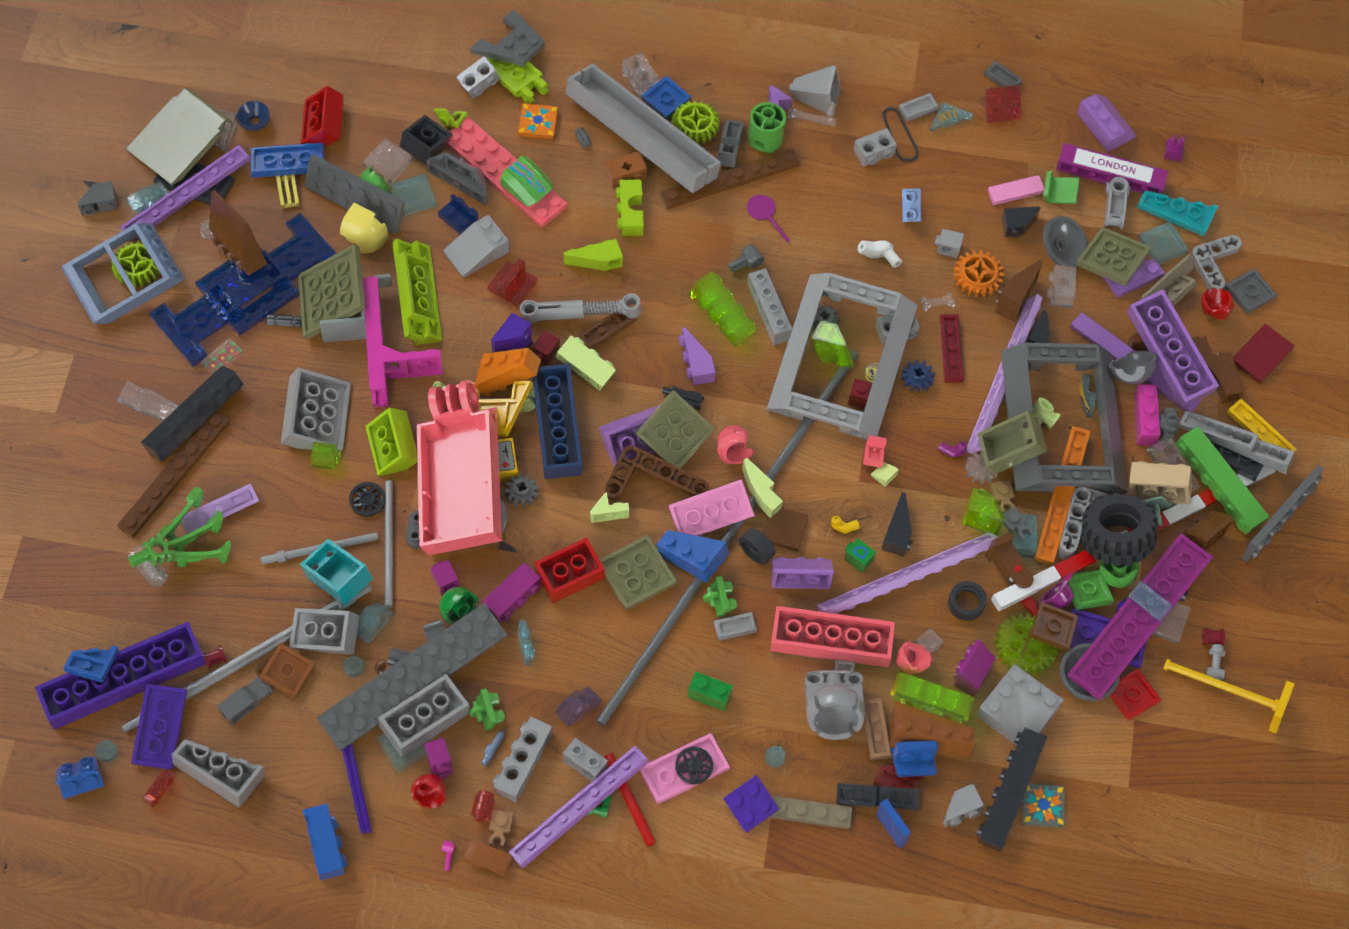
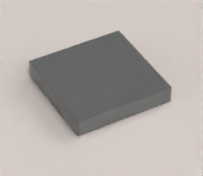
M1255 268L1229 282L1224 287L1247 315L1272 301L1277 296Z

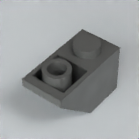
M112 181L96 183L90 187L78 201L81 215H92L97 212L118 209Z

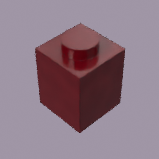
M543 330L533 344L532 352L541 359L540 362L549 364L560 348V338Z
M855 378L848 405L865 409L873 383Z

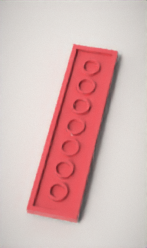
M469 117L463 120L458 128H453L450 131L453 136L447 146L459 157L465 159L467 163L480 168L484 178L540 228H543L568 207V203L553 190L548 192L537 203L526 207L501 186V175L517 159Z

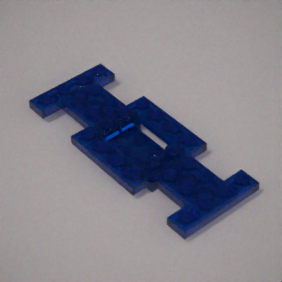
M301 213L285 222L286 227L295 236L269 253L260 248L267 263L262 268L248 276L243 270L239 271L235 262L232 263L228 260L195 282L196 287L204 296L176 315L171 312L165 303L148 313L150 318L192 367L208 357L206 351L199 344L201 341L227 324L239 336L267 318L268 314H273L300 296L299 291L291 283L300 273L337 254ZM271 286L273 290L242 310L243 304Z

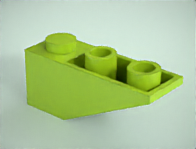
M617 239L605 240L602 243L589 244L582 248L570 249L564 252V264L607 271L622 267L623 256Z

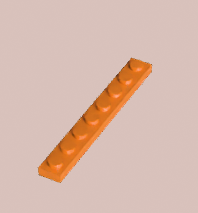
M1072 426L1061 465L1081 466L1091 431ZM1057 486L1054 489L1035 554V561L1053 566L1075 486Z

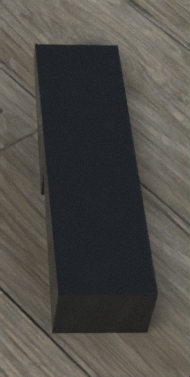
M837 783L836 803L879 807L880 803L887 799L893 808L922 810L923 789Z

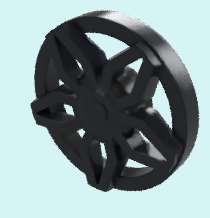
M360 483L350 492V507L360 516L369 517L376 515L385 506V493L375 483ZM364 487H373V488L370 489L369 491H367V489H365ZM357 491L359 497L353 499V496ZM379 493L382 494V500L377 498Z
M700 747L685 748L676 758L675 770L678 777L685 783L692 785L701 784L711 776L713 760L705 749ZM692 751L698 752L695 757ZM686 753H688L691 756V758L688 759L686 757ZM701 754H704L702 759L698 758ZM683 756L685 762L678 765L680 758ZM706 757L709 760L710 766L706 763H703L705 762ZM689 772V779L684 777L681 773ZM699 773L707 774L705 777L698 780Z

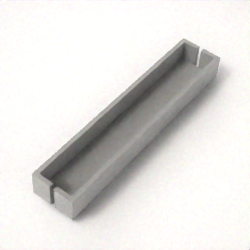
M591 64L582 69L581 72L568 77L566 95L690 192H696L704 187V184L707 185L718 177L721 164L718 159L596 65Z

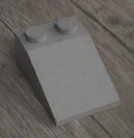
M487 215L468 227L443 250V253L462 278H465L509 253V240L492 218Z
M295 608L289 648L354 655L359 615L350 611Z

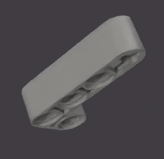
M1082 486L1075 489L1057 550V554L1061 559L1066 560L1074 556L1082 532V516L1086 511V507L1095 499H1101L1106 493ZM1073 513L1079 514L1080 517L1074 516ZM1068 530H1073L1076 533H1070ZM1067 543H1070L1069 549H1066Z

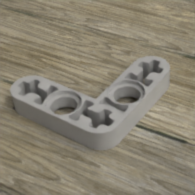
M1229 235L1198 245L1193 249L1191 253L1193 263L1207 289L1216 288L1218 290L1219 288H1224L1225 279L1214 260L1238 252L1242 243L1238 236ZM1211 247H1219L1221 252L1216 253ZM1203 267H1211L1213 272L1208 273L1204 271Z

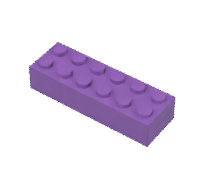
M1162 289L1131 304L1127 314L1148 351L1157 354V366L1180 407L1183 408L1214 393L1219 385L1165 291Z

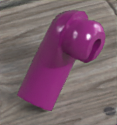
M961 441L956 446L951 447L941 442L938 450L950 457H957L966 453L967 444Z

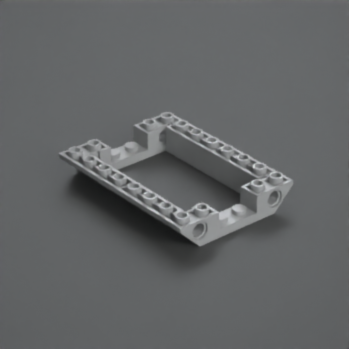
M832 273L810 274L767 411L803 421L804 417L839 426V432L866 440L869 435L878 436L918 305L903 294ZM823 296L829 297L830 300L841 302L842 298L877 307L876 313L894 316L864 412L792 392Z

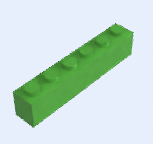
M1199 426L1179 438L1175 443L1178 452L1187 459L1191 468L1198 473L1201 481L1209 487L1214 498L1220 501L1225 512L1234 518L1237 527L1245 535L1261 526L1269 518L1266 511Z

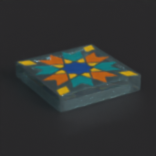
M1028 784L1022 799V825L1063 828L1065 825L1064 786Z

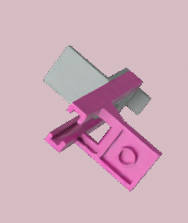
M391 274L362 278L365 309L361 311V317L319 321L323 342L366 339L369 384L373 408L388 406V379L443 375L440 350L428 349L426 351L401 353L384 346L379 288L392 286ZM398 362V367L390 363Z

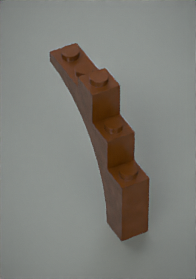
M1135 333L1130 337L1127 345L1133 350H1148L1139 333ZM1193 337V342L1219 385L1216 391L1221 402L1227 403L1240 400L1244 389L1232 354L1217 353L1213 356L1207 337Z

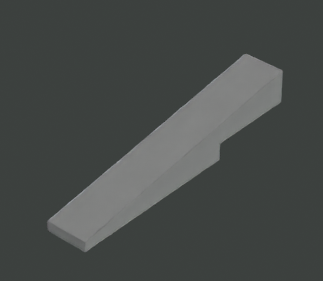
M1187 410L1179 423V427L1188 431L1199 426L1210 441L1286 475L1294 461V451L1259 440L1258 434Z

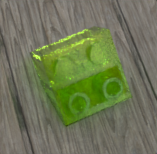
M820 321L811 337L819 360L824 363L830 362L842 367L853 368L854 362L838 325Z

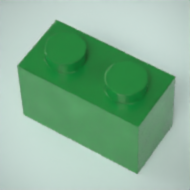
M695 671L688 688L687 697L725 712L732 695L733 685Z

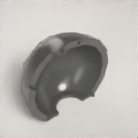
M1130 351V353H1127V356L1118 358L1115 361L1112 360L1109 363V368L1112 375L1118 381L1127 385L1141 384L1154 374L1157 368V354L1148 351Z

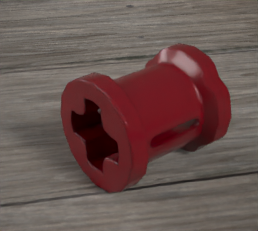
M1203 628L1202 645L1209 643L1224 646L1225 630L1220 629L1217 631Z
M221 645L210 652H202L208 669L219 662H227Z

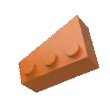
M529 348L483 354L474 385L476 389L488 398L492 396V392L499 389L501 391L506 390L507 386L513 384L514 381H526L537 376L541 359Z

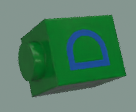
M859 538L854 543L850 542L844 550L846 552L844 560L861 573L874 561L876 551Z

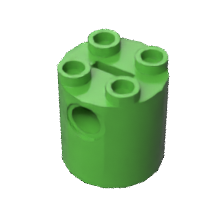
M764 102L756 105L751 111L748 132L749 145L758 151L772 154L783 143L786 115L779 105Z

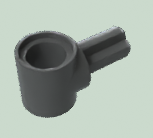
M750 244L741 251V257L730 262L728 267L733 273L744 267L754 269L759 267L765 258L754 244Z

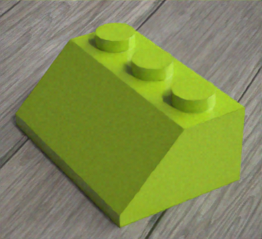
M389 407L365 426L378 476L408 470L418 462L417 449L407 411Z

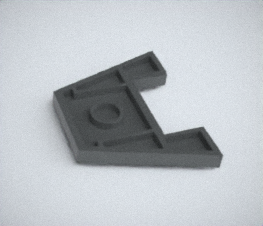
M513 9L503 18V23L513 28V30L496 46L481 38L471 47V53L524 66L545 47V41Z

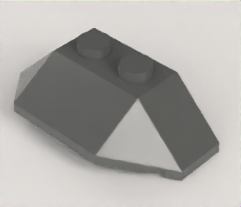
M447 152L431 157L426 161L429 173L482 204H488L484 174L480 168L472 166L465 159L458 158Z

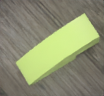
M746 458L744 459L742 470L747 486L754 500L766 515L771 518L781 509L783 500L772 491L774 482Z

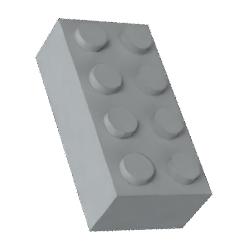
M447 674L378 717L379 727L403 758L469 715V704Z

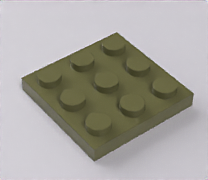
M1101 227L1078 258L1076 265L1127 286L1150 254L1151 247Z
M672 390L635 434L664 461L682 468L715 428Z
M648 535L599 559L605 568V578L625 611L677 584L676 578Z

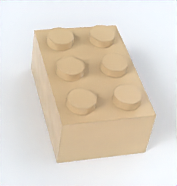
M1144 461L1132 462L1129 481L1132 497L1137 496L1143 501L1163 496L1172 504L1190 505L1193 485L1191 466L1185 464L1167 465L1166 463L1152 464Z

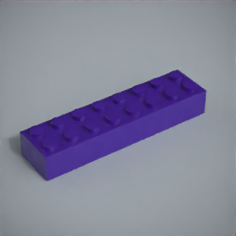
M186 622L118 651L103 683L66 673L36 686L35 689L48 722L53 730L145 691L146 683L162 684L206 665V662L189 622Z

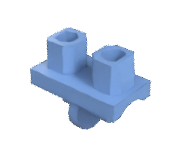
M921 188L902 189L903 222L921 221Z

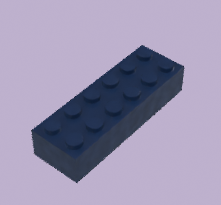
M570 364L539 367L537 376L532 377L544 479L582 475V459Z

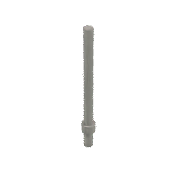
M376 532L333 542L343 548L378 540V535ZM321 544L286 552L284 550L277 551L276 554L261 557L262 565L277 561L282 563L286 562V559L310 555Z

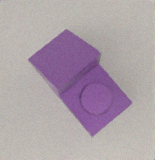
M769 86V102L779 105L783 110L791 109L792 98L776 87Z

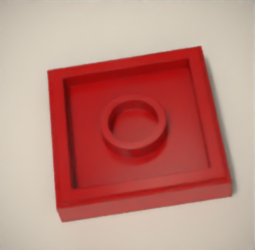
M1139 668L1120 678L1116 689L1110 695L1127 721L1132 720L1161 702V698Z

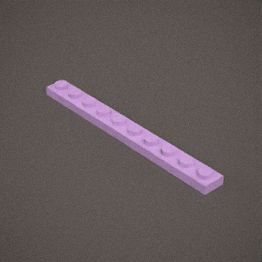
M1038 294L1026 300L1007 348L1027 342L1029 331L1035 323V316L1041 308L1040 304L1043 298ZM1002 361L966 450L970 454L982 450L978 433L993 427L992 423L999 413L998 408L1005 398Z
M988 532L817 605L818 611L838 614V612L853 609L857 604L869 602L879 595H886L890 593V590L897 587H905L911 581L921 580L930 573L942 571L944 567L957 565L966 558H973L977 553L987 551L992 541L998 537Z

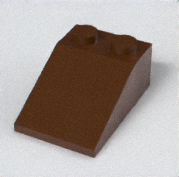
M1038 260L1008 279L1005 286L1001 285L997 293L998 297L994 305H997L995 313L1014 322L1016 321L1038 280L1043 264L1042 260Z

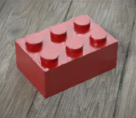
M587 537L534 562L535 573L541 577V584L552 604L605 579V568Z

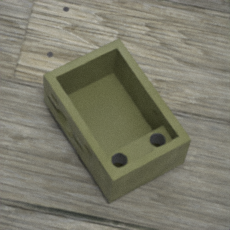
M1030 411L1023 412L978 433L986 467L995 473L1002 472L1047 452L1039 418Z

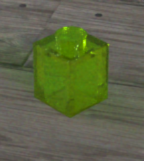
M314 442L311 454L312 467L336 470V465L341 460V452H338L337 444Z

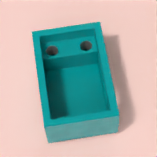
M330 539L325 540L300 564L310 581L344 606L373 580L364 563Z

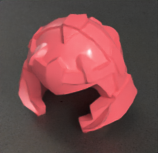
M739 425L727 426L717 436V452L725 464L739 465L744 462V459H750L754 451L751 448H747L748 432L745 428Z

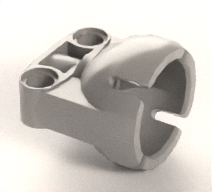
M822 670L808 672L805 676L804 692L807 721L812 731H816L820 737L830 740L846 739L853 735V730L858 732L865 720L863 675L855 671Z

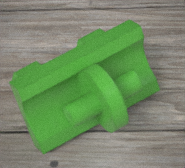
M719 576L707 588L708 593L703 596V600L710 603L711 607H715L717 617H723L726 612L734 611L737 608L736 599L727 598V594H730L733 590L732 582L723 581L722 576Z
M482 689L480 691L481 694L475 698L476 701L472 702L473 708L469 710V714L471 717H477L478 722L483 721L485 730L488 731L492 730L494 725L502 723L505 716L502 710H493L492 706H497L499 703L497 693H488L487 689Z

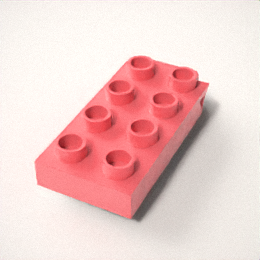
M470 379L461 381L457 385L451 383L443 388L440 386L432 387L428 392V401L434 420L417 424L419 545L428 555L502 541L497 407L480 410L478 393Z

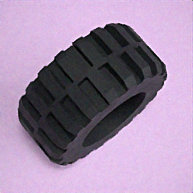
M1113 493L1110 496L1108 494L1103 495L1101 499L1097 498L1092 501L1083 513L1081 537L1083 546L1090 555H1093V558L1098 561L1102 560L1107 565L1111 563L1114 566H1120L1121 564L1129 566L1133 562L1139 563L1143 558H1147L1155 548L1158 529L1156 512L1146 501H1141V498L1137 496L1132 497L1126 493L1124 495H1119V493ZM1111 526H1125L1132 529L1133 531L1127 533H1114L1107 530L1106 528Z

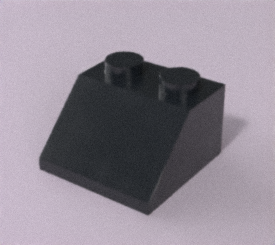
M424 115L403 131L399 147L426 165V161L429 158L442 153L453 134Z

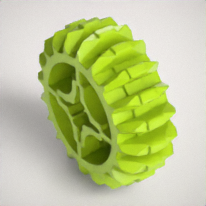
M694 100L693 103L687 101L686 105L681 103L680 108H676L672 118V125L697 144L701 142L704 145L706 140L710 142L712 137L715 138L716 133L719 131L720 119L718 118V112H715L714 107H710L709 103L704 105L703 101L697 103Z
M140 240L136 244L132 241L130 245L124 243V248H118V253H114L122 268L133 272L125 271L135 289L137 285L143 287L144 283L150 285V280L156 281V275H160L159 269ZM112 261V271L115 277L119 279L121 284L125 283Z

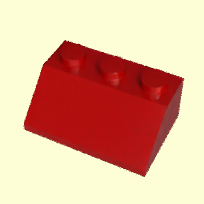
M326 86L304 100L300 144L323 143L324 146H330L340 140L342 110L344 106V95Z

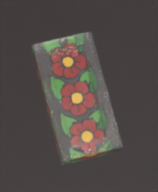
M228 338L204 358L201 363L213 374L222 365L226 367L243 352L238 345Z

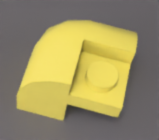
M353 203L341 223L340 234L345 236L350 243H356L360 248V253L366 254L378 251L388 239L386 225L384 223L381 224L374 217L375 213Z

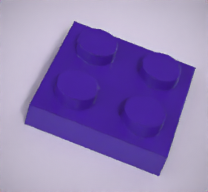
M755 775L723 798L746 833L780 810L758 775Z

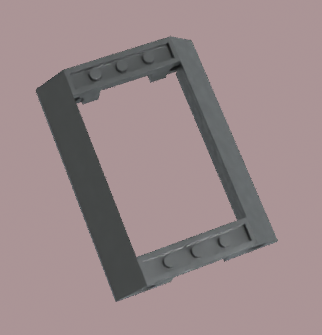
M1023 343L1002 350L1001 357L1008 419L1026 411H1030L1033 414L1028 370H1039L1043 363L1075 364V371L1095 369L1094 379L1105 466L1039 465L1038 456L1013 466L1015 491L1053 492L1057 486H1082L1104 493H1127L1114 377L1109 368V363L1112 361L1111 353L1098 344Z

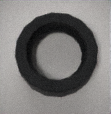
M749 528L739 538L742 550L758 564H766L776 554V549L769 538L755 528Z
M960 582L950 592L948 599L949 610L958 619L965 621L974 620L985 609L986 593L975 582ZM967 591L976 595L979 600L977 608L965 610L959 607L956 603L958 593Z

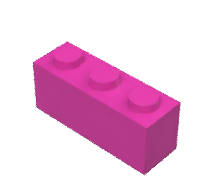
M1138 384L1133 395L1137 445L1156 446L1160 438L1157 385Z

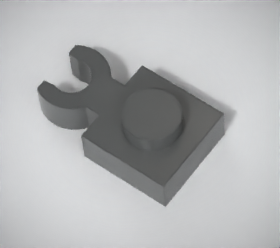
M1015 506L999 517V521L1011 534L1014 531L1018 533V538L1022 542L1026 538L1023 532H1027L1032 536L1033 529L1030 526L1024 525L1027 519Z

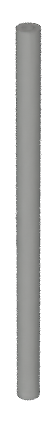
M391 480L385 481L386 608L393 607V481Z

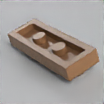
M882 699L864 700V726L870 760L890 758L891 752Z

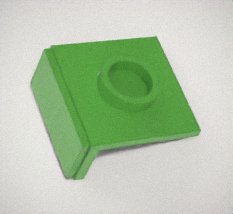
M1052 171L1047 172L1043 195L1045 203L1076 204L1080 178L1053 177Z

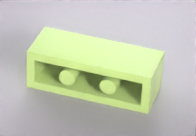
M570 336L556 355L558 360L564 364H570L571 370L599 391L604 388L616 371L611 362L601 359L594 349H588L578 337Z

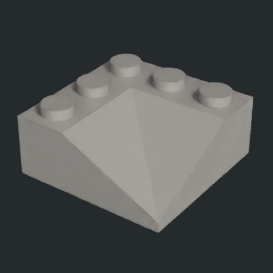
M1014 664L981 705L976 716L1017 746L1014 740L1018 731L1022 733L1024 727L1041 733L1061 707L1063 699Z

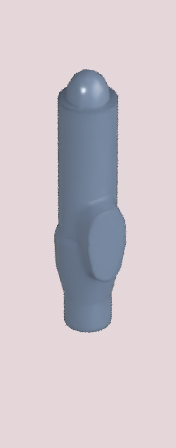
M504 731L498 732L492 743L488 744L485 748L484 758L481 762L483 766H487L494 757L495 752L505 737Z

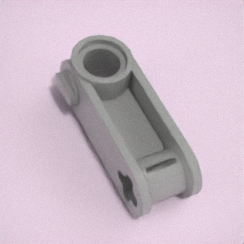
M1116 177L1106 184L1105 193H1107L1104 227L1109 225L1123 229L1130 186H1128L1127 180L1122 177Z

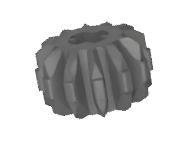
M825 303L822 307H819L813 326L815 333L822 332L823 336L826 332L829 334L833 333V330L838 328V323L840 322L838 311L833 310L832 305L826 307Z

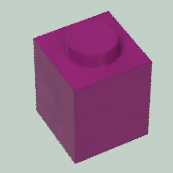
M449 560L437 562L430 568L431 575L441 595L449 589L459 587L458 578Z

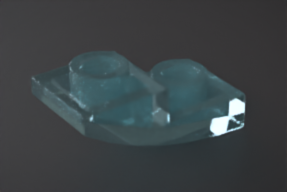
M158 182L132 194L127 198V202L135 212H140L147 209L169 192L161 182Z
M519 620L520 653L524 665L529 666L530 659L534 660L535 648H532V640H529L531 628H528L527 621Z

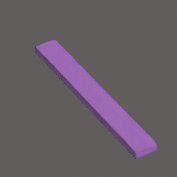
M237 145L120 227L121 231L136 223H152L155 227L250 161V156L240 145ZM137 235L134 238L130 239V242L135 241L139 238V236Z
M1081 313L1070 325L1071 329L1092 344H1098L1110 352L1111 358L1114 360L1127 356V353H1130V351L1136 352L1084 313ZM1157 367L1154 374L1145 383L1157 385V391L1180 407ZM1199 399L1181 409L1185 412L1186 410L1193 412L1194 409L1201 403L1202 399Z
M636 746L631 748L509 851L510 855L523 869L644 767L649 760Z

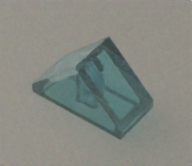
M379 602L364 608L358 621L357 636L369 644L394 613Z

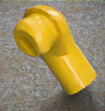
M834 516L831 519L832 528L843 534L860 529L857 520L845 523L840 516Z

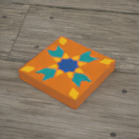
M523 103L518 136L554 140L558 107Z

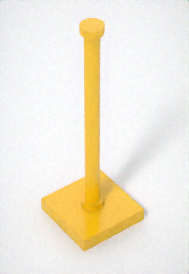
M1168 658L1163 670H1172L1272 708V711H1275L1268 731L1275 734L1294 687V683L1286 681L1280 700H1272L1173 663Z

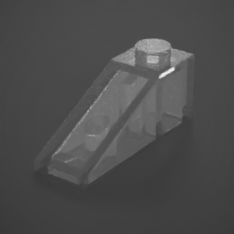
M1172 438L1160 439L1147 449L1155 464L1187 465ZM1193 473L1192 492L1200 487Z

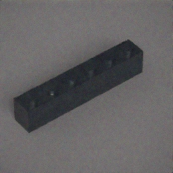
M222 365L140 443L150 456L163 462L244 385L235 371Z
M1024 727L1022 733L1018 731L1014 743L1017 744L1015 751L1010 750L1006 760L1010 762L1007 769L1003 768L999 780H1002L1000 788L995 787L991 797L995 799L992 806L988 805L984 817L987 818L985 825L980 824L976 835L980 836L978 843L999 852L1003 849L1047 736Z

